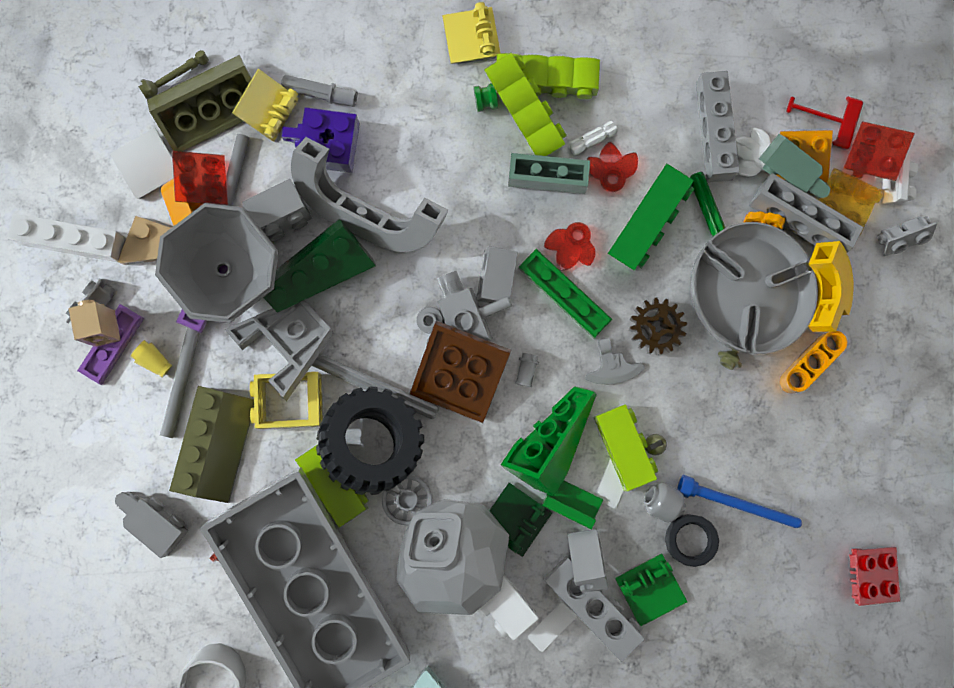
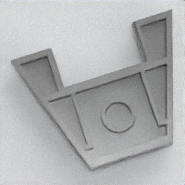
M305 300L278 313L272 308L225 329L242 351L264 334L288 361V365L268 380L286 402L334 334L331 328Z

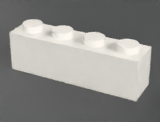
M14 213L7 237L8 240L22 246L113 262L118 261L126 241V237L116 231Z

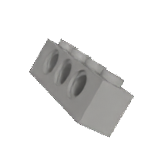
M728 71L701 73L696 82L706 180L707 182L730 181L739 173Z
M773 173L762 183L749 205L758 212L780 214L785 218L783 227L815 246L816 243L840 241L847 253L854 247L864 228Z
M567 556L543 578L621 662L645 640L640 634L643 628L632 617L627 620L621 614L624 608L613 597L608 600L602 594L603 589L590 592H570L569 585L574 580L572 562ZM595 599L601 600V610L597 613L589 612V603ZM612 620H619L621 622V628L616 633H610L607 629L609 622Z

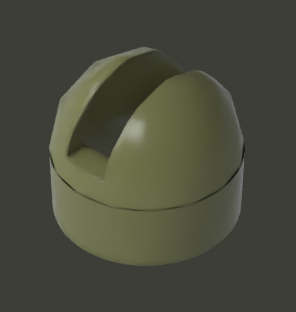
M652 434L646 438L648 447L645 450L649 454L660 455L666 450L667 443L663 436ZM659 440L662 441V445L657 446L654 449H651V444L656 443Z

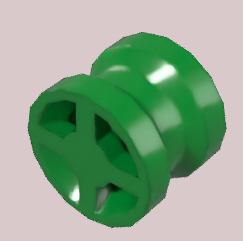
M492 83L483 88L473 86L477 112H483L485 108L498 109L496 89Z

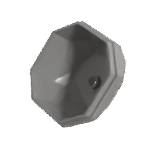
M204 203L160 236L155 276L190 319L231 323L274 290L279 251L245 208ZM222 265L228 267V271L225 274L219 273V268Z
M448 499L435 502L418 510L406 529L398 559L397 582L415 609L420 613L473 615L501 590L509 534L491 512L481 504ZM440 540L438 545L434 547L435 542Z

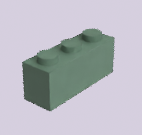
M511 153L508 187L585 194L588 187L590 160Z

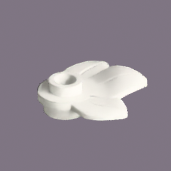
M753 128L750 137L736 138L737 155L741 158L738 162V175L754 177L761 170L765 171L762 169L765 164L759 160L760 156L771 144L770 137L765 131Z

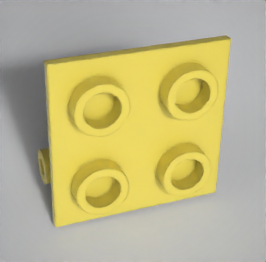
M479 2L475 4L473 10L442 15L451 64L496 57L497 54H501L492 7H487L484 2Z
M257 69L232 113L274 142L299 100L297 97L298 93L293 89L287 90L263 71Z

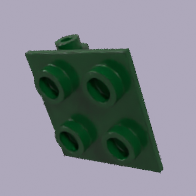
M511 483L507 484L489 510L509 534L508 548L521 557L525 555L552 515L551 511Z

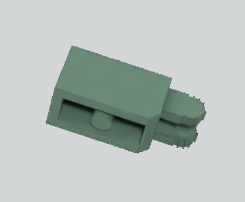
M778 134L759 158L765 164L762 169L769 174H779L785 181L805 193L810 191L820 199L829 196L830 186L819 178L823 173L822 165L786 137Z

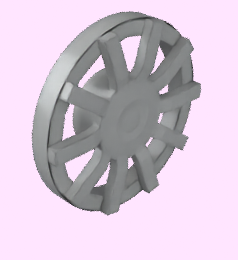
M409 475L406 478L408 479V484L405 490L401 483L398 484L399 493L393 490L383 491L382 506L384 512L397 524L409 525L410 521H406L408 511H411L413 516H415V507L420 509L425 507L419 504L418 500L428 498L427 506L432 504V495L429 487L416 476ZM412 480L420 483L413 491L411 490ZM424 487L427 494L417 496L416 493ZM387 494L395 496L396 500L387 501ZM397 504L398 507L391 514L387 506ZM400 510H403L402 520L395 517Z

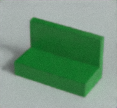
M563 480L554 496L546 494L542 506L592 530L596 522L595 517L603 499Z

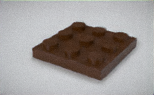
M436 321L409 394L483 423L511 349Z

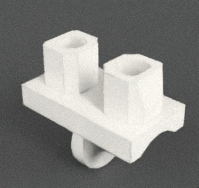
M901 153L900 156L887 158L883 171L875 174V180L883 182V204L891 205L916 198V188L908 184L909 178L916 175L918 164L910 161V154Z

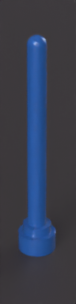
M683 474L679 480L677 489L683 493L685 498L695 497L696 495L793 528H800L802 526L800 518L700 486L693 477Z

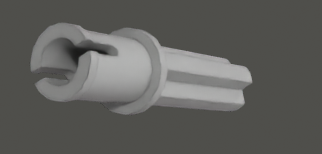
M284 75L281 80V85L287 90L293 89L298 94L328 100L329 104L336 102L350 105L351 107L356 105L358 92L336 87L335 83L327 85L289 75Z

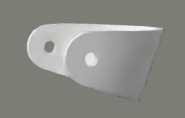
M221 643L209 644L194 654L181 672L177 688H185L190 667L199 663H213L222 666L232 674L237 688H245V666L240 655L232 647Z

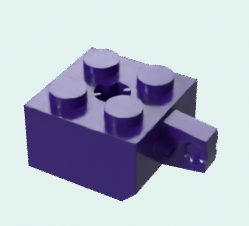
M305 107L302 124H298L297 128L283 127L282 138L286 142L295 143L296 148L307 137L329 148L326 170L352 173L360 123L357 114Z

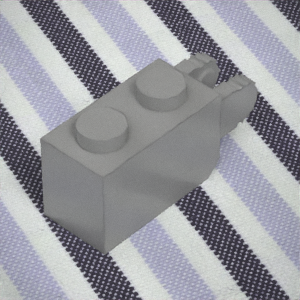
M121 492L116 495L115 504L126 514L123 518V527L159 558L169 556L187 534L188 530L183 527L184 521L175 514L170 516L163 510L165 506L156 498H140L132 492Z

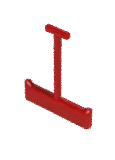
M849 96L846 97L847 106L842 119L795 104V97H790L786 110L787 113H790L792 108L841 123L837 138L832 144L843 149L850 148L863 107L862 100Z

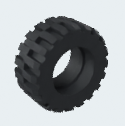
M368 387L366 391H363L362 388H357L351 394L345 393L339 397L338 401L333 403L327 411L317 432L316 439L318 440L316 450L317 455H321L320 465L322 469L329 471L330 475L328 477L333 482L337 480L342 484L340 488L346 491L353 489L355 494L364 495L366 492L371 495H377L382 491L387 492L396 487L417 467L416 463L421 459L423 453L421 445L424 444V434H420L419 431L423 426L420 419L415 420L413 415L416 413V410L413 406L407 408L403 404L406 399L401 395L396 399L391 396L393 391L388 389L378 392L377 387ZM363 418L373 419L388 429L393 439L394 449L387 461L379 465H371L361 462L352 455L346 444L345 435L348 427L355 420Z

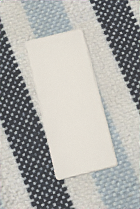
M610 459L596 496L603 499L602 504L616 509L623 493V488Z

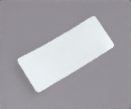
M561 602L527 638L540 652H544L560 633L577 618V615L564 602Z

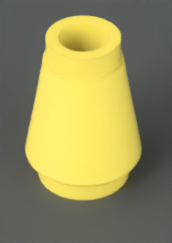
M144 340L131 354V357L135 360L134 363L162 378L172 367L152 342L149 344Z

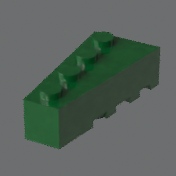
M338 219L276 270L274 290L263 298L278 313L375 267L376 264L368 251L345 224Z

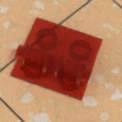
M862 121L844 169L853 171L852 175L856 178H863V175L868 174L897 181L915 133Z
M172 151L175 202L228 205L225 155Z

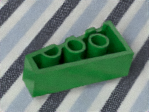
M666 163L608 254L632 270H635L637 266L642 269L650 257L646 252L651 245L657 246L665 234L661 231L666 222L672 224L680 212L676 209L681 199L686 202L695 188L691 186L694 180Z

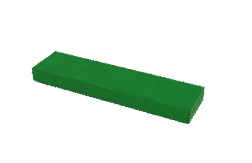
M535 249L518 267L525 276L593 339L613 320L539 250Z

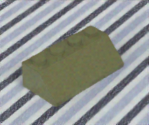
M238 55L148 99L149 112L174 153L178 154L243 122L232 112L252 77L241 56Z
M202 386L197 387L169 491L191 497L229 503L251 422L250 410L254 408V399Z

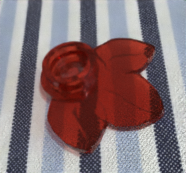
M608 142L603 147L599 158H587V160H590V175L600 180L602 188L608 192L620 191L624 187L626 179L635 174L638 166L636 152L622 156L612 142ZM610 176L615 177L617 183L611 184L608 178Z
M581 222L572 223L567 229L554 230L544 243V248L557 251L556 262L561 271L571 269L578 261L585 266H590L595 258V248L590 242V229ZM580 232L582 239H574L573 233Z

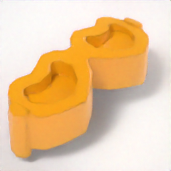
M759 211L746 214L744 222L764 223L783 229L785 218L780 214Z

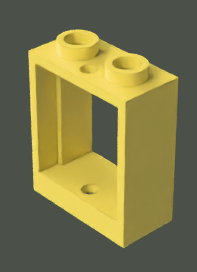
M307 372L301 380L307 381L308 420L267 421L266 383H270L268 380L275 374L254 375V381L250 382V396L254 397V408L250 410L251 423L255 424L256 429L321 426L320 423L323 420L321 373Z

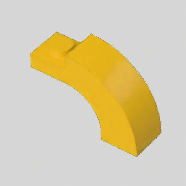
M840 241L816 243L809 261V266L816 275L818 297L815 313L808 327L812 332H836L842 315H849L851 311L854 292L853 272L849 256Z

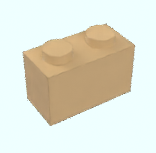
M83 300L78 302V306L68 308L74 340L94 347L121 341L115 310L94 300Z

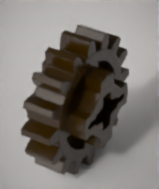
M654 298L652 305L645 300L643 302L644 309L637 306L634 311L638 316H631L629 319L635 323V325L629 327V331L636 333L631 340H639L641 342L638 349H642L644 346L648 347L647 354H651L656 349L658 356L662 355L664 348L670 353L673 351L672 344L677 347L682 344L678 337H685L687 334L681 330V328L687 326V322L680 320L684 312L677 313L675 311L678 307L677 304L671 307L668 306V299H665L660 304L658 298ZM651 310H657L653 317L644 316ZM668 314L673 319L674 324H671L669 318L667 317ZM657 321L660 322V327L663 328L659 332H656V327L652 325ZM641 328L645 329L648 339L643 335ZM661 337H672L668 342L658 344Z

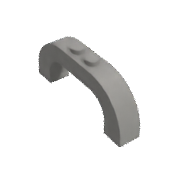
M305 137L293 151L291 159L292 179L297 191L307 205L332 223L340 219L352 233L379 247L397 252L418 250L432 240L447 215L448 209L424 198L412 218L401 219L391 216L344 192L332 182L326 170L329 148Z

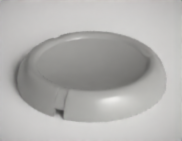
M758 222L738 223L714 235L698 254L691 275L693 305L706 330L723 345L733 350L750 354L776 352L794 343L802 336L811 323L818 297L816 275L813 270L808 271L806 262L810 261L803 248L786 232L772 225Z

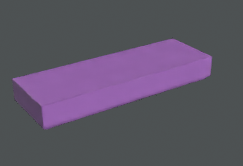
M119 304L115 311L121 341L97 347L93 346L77 370L100 385L104 383L144 320L142 316Z

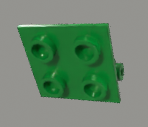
M662 553L615 577L640 626L687 603L672 573L673 569L669 562H666Z

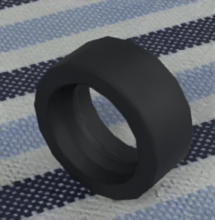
M687 514L671 522L666 530L665 543L673 559L683 565L697 567L707 564L714 558L719 547V536L717 529L709 520L702 516ZM685 525H698L706 532L708 539L707 547L697 556H687L677 546V534Z

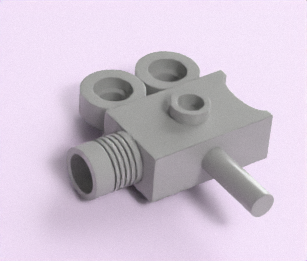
M457 271L437 278L445 298L437 301L440 310L435 307H427L418 313L417 325L419 329L424 333L431 334L435 322L439 321L487 341L493 339L485 317L512 307L509 297L480 308L473 288L465 290L462 288L463 286H461L462 283ZM428 315L433 318L432 325H428L425 321Z

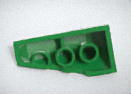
M574 386L552 407V413L542 423L538 421L533 425L535 428L533 432L524 440L521 437L514 443L501 466L534 489L554 496L568 474L597 394L594 391Z

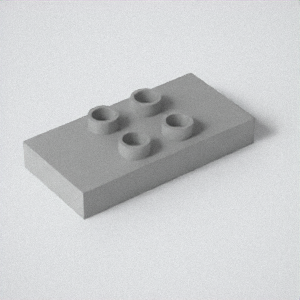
M302 467L206 521L200 527L201 532L294 688H368L410 663L408 648Z

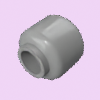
M665 483L651 486L644 497L647 512L664 522H672L676 518H680L686 509L683 493Z

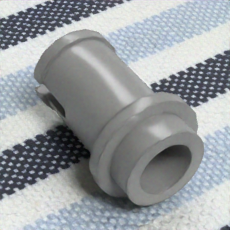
M523 353L522 358L519 357L521 363L515 384L532 387L536 364L539 365L540 363L537 361L538 356Z

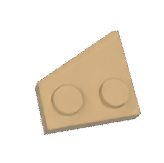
M135 216L117 262L129 265V263L156 261L160 236L171 228Z

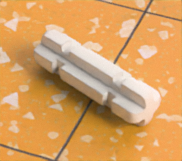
M609 121L602 128L598 127L583 135L581 139L577 138L571 141L569 145L570 150L574 155H579L584 152L585 148L588 150L605 141L606 137L609 139L615 136L618 132L615 123Z

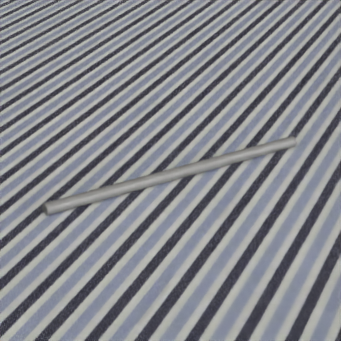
M237 134L219 205H233L249 142V137L246 135ZM188 327L160 431V436L173 438L200 334V332Z

